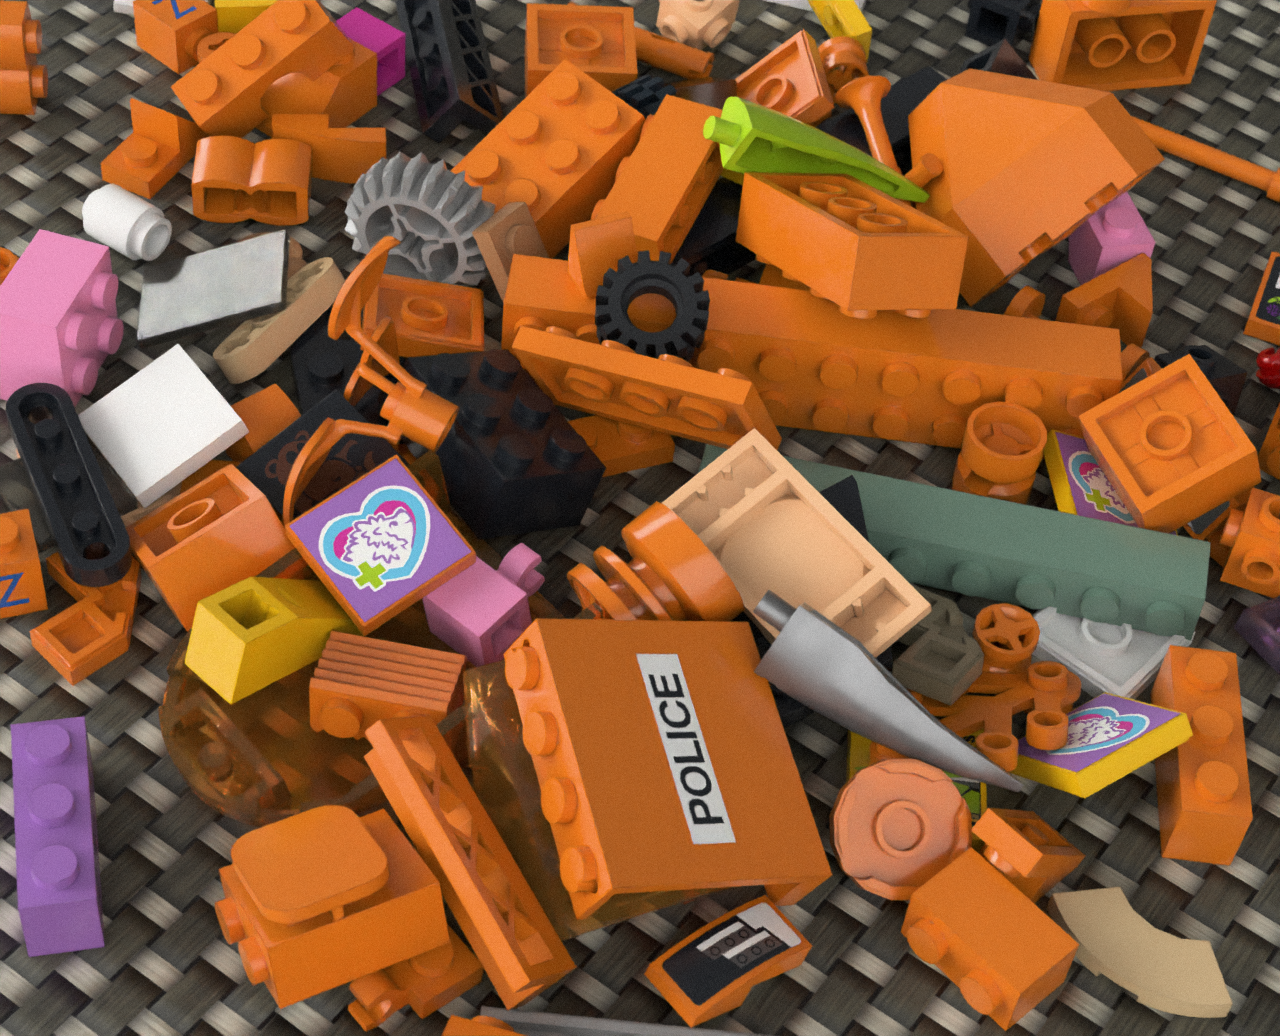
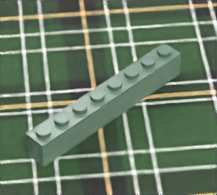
M706 444L698 473L728 449ZM783 456L818 492L853 475L857 481L869 543L909 583L958 592L967 596H977L1021 605L1030 609L1054 607L1057 608L1056 613L1079 618L1085 617L1093 622L1122 626L1123 623L1130 624L1132 629L1151 632L1160 636L1172 637L1173 635L1184 636V639L1190 641L1192 639L1206 598L1211 542Z

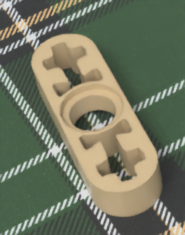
M321 258L299 269L215 349L213 358L229 383L238 384L248 381L266 370L335 302L345 282V278L332 258Z

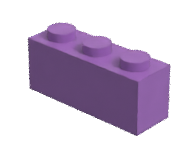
M85 716L12 724L11 745L18 911L28 956L34 957L105 947L93 764Z

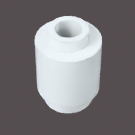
M107 184L93 191L83 205L82 216L85 232L132 260L142 258L145 261H152L162 254L170 241L172 225L169 220L164 218L163 211L117 184Z

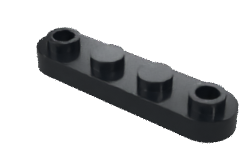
M33 383L19 388L9 397L6 403L9 430L64 569L74 582L83 586L103 587L113 584L127 574L132 564L129 535L71 398L63 388L51 383Z

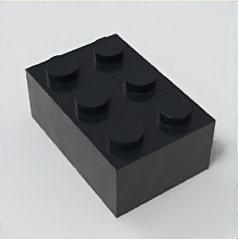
M491 349L488 351L456 354L441 353L438 355L406 358L403 368L411 376L427 384L426 389L456 404L460 409L453 426L436 453L402 436L401 440L479 540L580 525L606 467L590 449L585 439L574 430L554 406L552 400L539 388L520 365L519 360L508 349Z

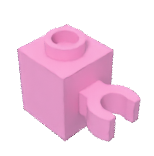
M520 543L506 554L497 570H494L476 556L475 564L422 598L430 632L459 654L466 655L468 661L485 674H488L504 659L503 654L532 623L528 597L533 595L545 581L544 576L534 569L542 561L541 556L525 544Z

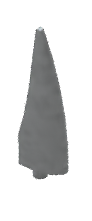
M768 590L758 603L753 613L780 631V634L762 658L754 673L762 678H766L776 685L779 690L858 735L904 756L920 760L961 777L1007 790L1019 792L1024 784L930 714L860 641L804 602L796 609L771 590Z

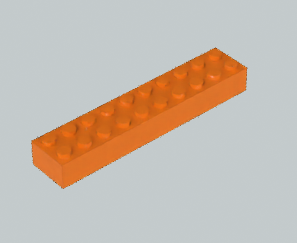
M513 254L503 303L501 350L508 349L533 379L511 348L520 327L525 326L545 331L550 326L559 327L573 333L582 341L601 345L597 337V325H595L596 298L586 299L582 296L567 272V260ZM702 277L704 280L703 291L708 290L710 298L707 330L705 331L704 341L700 349L695 347L693 358L688 361L697 369L716 373L718 369L726 368L747 376L753 382L775 426L960 449L967 420L972 412L983 404L998 401L1016 403L1030 409L1042 420L1047 429V434L1053 429L1084 438L1078 416L1118 394L1123 381L1120 329L961 309H931L930 316L925 318L900 315L894 310H877L875 318L863 319L842 314L839 311L840 306L828 299L813 296L808 290ZM654 293L642 294L636 297L627 309V314L632 324L642 331L651 333L667 329L672 325L677 316L671 301L662 295Z

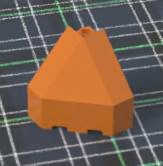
M969 68L941 82L908 115L912 168L925 153L934 154L943 165L942 173L938 177L931 179L922 188L931 196L925 203L915 201L916 209L969 236L959 292L971 307L1001 289L1036 257L1064 241L1099 209L1128 192L1165 160L1115 95L1107 91Z

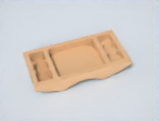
M755 428L662 502L689 526L715 556L741 595L745 606L743 612L753 621L771 645L780 634V631L753 613L768 590H771L796 609L805 602L860 641L875 658L932 611L931 604Z

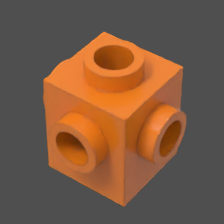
M1252 487L1243 511L1231 508L1225 522L1219 544L1229 547L1220 581L1280 600V496Z

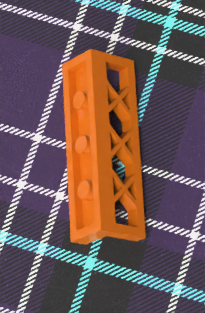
M430 714L380 719L367 729L365 734L371 742L373 749L364 758L420 857L439 880L442 896L505 1007L509 1011L524 1006L576 968L575 963Z

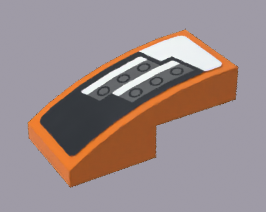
M763 895L725 913L687 936L650 963L644 975L689 1027L692 1028L740 1007L752 986L800 966L812 945L766 895Z

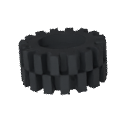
M649 250L638 252V262L633 264L628 255L618 260V271L615 272L609 268L603 276V286L599 285L596 293L595 325H597V337L600 344L604 340H612L628 346L636 354L656 359L661 354H670L687 362L690 361L694 355V348L700 349L704 341L709 318L708 290L703 291L704 280L699 272L691 276L689 274L690 263L683 258L680 259L677 266L670 264L671 253L660 251L659 261H650ZM647 293L666 297L675 307L676 319L671 326L660 332L651 333L638 329L632 324L627 314L630 303L636 297Z

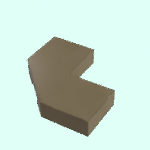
M913 586L931 604L932 611L897 640L910 647L893 662L892 675L905 688L951 706L982 674L984 653L976 639L969 637L962 625L963 615L956 602Z

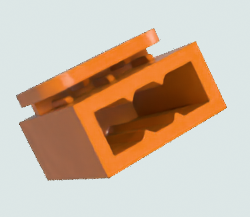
M325 805L252 830L241 836L232 845L230 854L233 864L218 869L225 899L215 902V911L223 935L229 945L238 942L240 957L252 985L264 982L280 1009L450 942L440 882L384 808L358 818L356 813L347 807Z

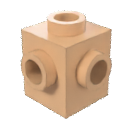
M658 0L660 5L656 26L659 28L662 36L699 50H703L706 46L714 48L725 39L731 30L732 24L736 19L740 0Z

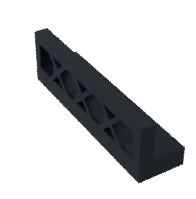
M397 0L396 7L401 31L405 33V50L423 134L440 143L463 120H466L488 135L504 119L476 1Z

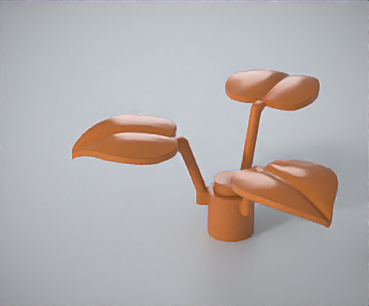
M384 236L349 274L337 295L328 323V336L337 340L343 331L346 330L364 348L360 363L352 373L343 397L354 407L365 393L375 385L389 394L381 409L380 416L390 422L388 426L345 419L335 421L327 417L304 445L288 475L282 513V525L284 528L286 524L293 520L294 505L327 458L333 445L344 435L354 433L379 437L395 445L404 436L436 453L447 437L458 415L459 406L426 389L427 384L411 376L400 365L393 318L385 316L371 337L362 330L361 310L368 302L381 279L389 250L401 243L393 236ZM391 373L399 381L394 384L384 376Z

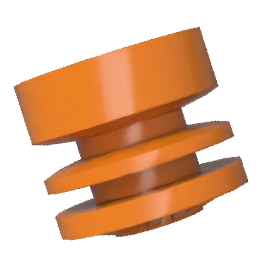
M657 501L621 531L627 549L633 558L629 563H626L606 547L600 546L594 551L592 556L598 569L606 579L605 582L593 570L581 562L569 571L566 576L579 598L582 611L587 619L731 622L745 610L741 595L715 556L678 515L666 505Z

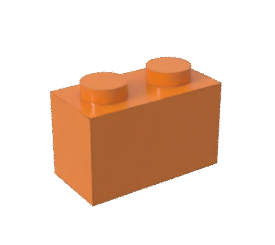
M972 847L912 893L901 928V933L907 938L910 947L920 959L926 963L935 964L960 988L963 997L973 1009L981 1014L989 1015L1005 1031L1064 983L1079 947L1078 942Z

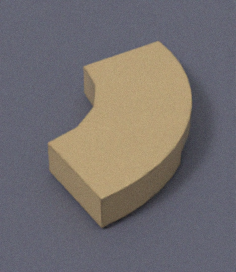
M1120 887L1052 893L1047 905L1051 919L1079 943L1075 956L1096 977L1102 973L1119 986L1138 995L1137 1002L1164 1012L1200 1018L1227 1016L1233 1004L1210 941L1181 939L1153 927L1133 910Z

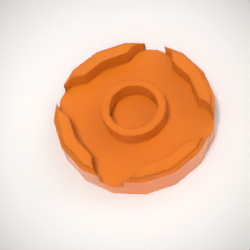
M883 759L858 770L839 790L829 815L830 845L840 869L862 890L887 900H910L913 892L970 849L972 845V814L965 798L961 797L958 788L941 769L917 759Z

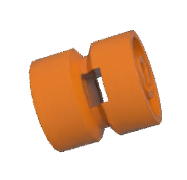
M998 401L986 403L976 408L967 420L961 443V452L958 455L952 477V490L1026 505L1036 479V470L1040 465L1047 443V429L1042 420L1030 409L1016 403Z

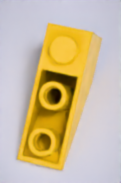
M251 576L198 601L184 663L232 705L321 658L323 649L326 648L327 640L330 639L331 631L358 636L364 635L322 581Z

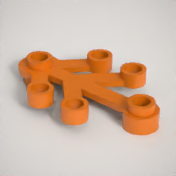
M1039 661L1031 664L1027 669L1022 670L1018 674L982 673L951 706L908 688L906 689L933 716H947L938 721L961 738L984 728V733H981L976 738V749L1001 768L1010 772L1018 764V739L1011 734L1012 716L1022 711L1028 714L1026 741L1030 746L1041 750H1057L1064 747L1068 742L1069 718L1066 713L1073 710V703L1081 695V681L1077 675L1069 671L1061 663ZM969 692V693H983V694H997V695H996V696H973V695H964V694H967V693ZM874 741L869 746V765L883 759H912Z

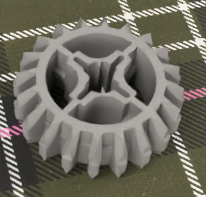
M400 151L390 160L382 157L378 163L373 164L366 174L360 176L353 187L354 191L347 201L348 206L344 211L348 216L345 231L354 236L353 250L367 255L373 246L384 236H393L401 243L389 250L383 271L385 274L471 288L474 285L477 286L479 281L486 277L489 270L472 231L494 215L496 205L481 200L483 186H470L465 181V170L455 174L447 169L444 158L436 164H431L422 152L410 159Z

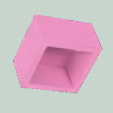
M39 229L0 286V399L7 401L16 390L29 384L51 383L63 388L69 394L75 408L82 395H89L92 392L97 381L99 368L108 354L113 355L117 352L124 331L123 321L117 317L115 299L118 292V277L112 273L109 246Z

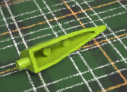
M728 97L724 103L721 118L710 116L704 125V138L719 143L722 166L731 171L741 174L745 172L849 174L896 199L925 203L931 196L912 181L856 147L783 113L739 97Z

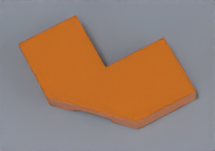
M58 551L46 558L48 574L77 602L30 631L32 646L72 686L129 650L142 579L140 563L133 556L132 564L127 574L119 581L103 587H87L74 582L67 575Z

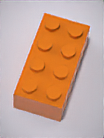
M745 172L735 241L754 252L757 261L775 265L783 270V277L809 286L811 288L810 293L813 296L828 299L840 306L839 311L844 315L869 319L877 316V310H894L900 315L925 318L930 316L931 309H956L969 236L849 174Z

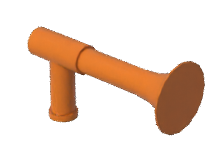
M873 75L861 77L847 83L836 94L835 102L841 108L853 109L858 115L872 157L903 176L901 169L897 165L881 112V99L890 91L891 82L886 77ZM925 153L904 177L923 188L931 179L938 177L942 173L943 165L937 156ZM897 199V200H899V201H901V202H903V203H905V204H907V205L913 207L911 201H909V200Z

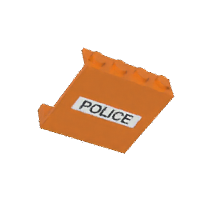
M536 618L503 654L505 658L506 680L514 691L523 724L524 746L532 757L541 789L542 812L546 820L550 822L560 858L561 881L569 892L576 920L587 919L613 895L624 893L764 885L768 898L775 906L795 905L832 876L769 682L766 678H762L754 673L761 662V658L749 622Z

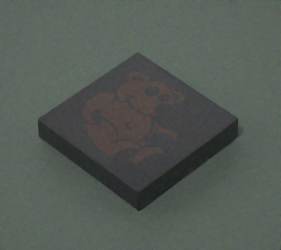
M336 389L236 467L266 496L281 521L284 492L292 465L304 445L325 419L330 417L335 421L345 419L369 423ZM354 433L346 434L333 445L327 458L294 505L293 520L396 454L421 484L419 473L384 438Z

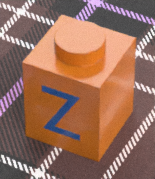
M204 0L133 1L137 46L178 75L199 64L197 45L206 36L218 33L216 8Z
M29 509L0 514V619L48 610Z

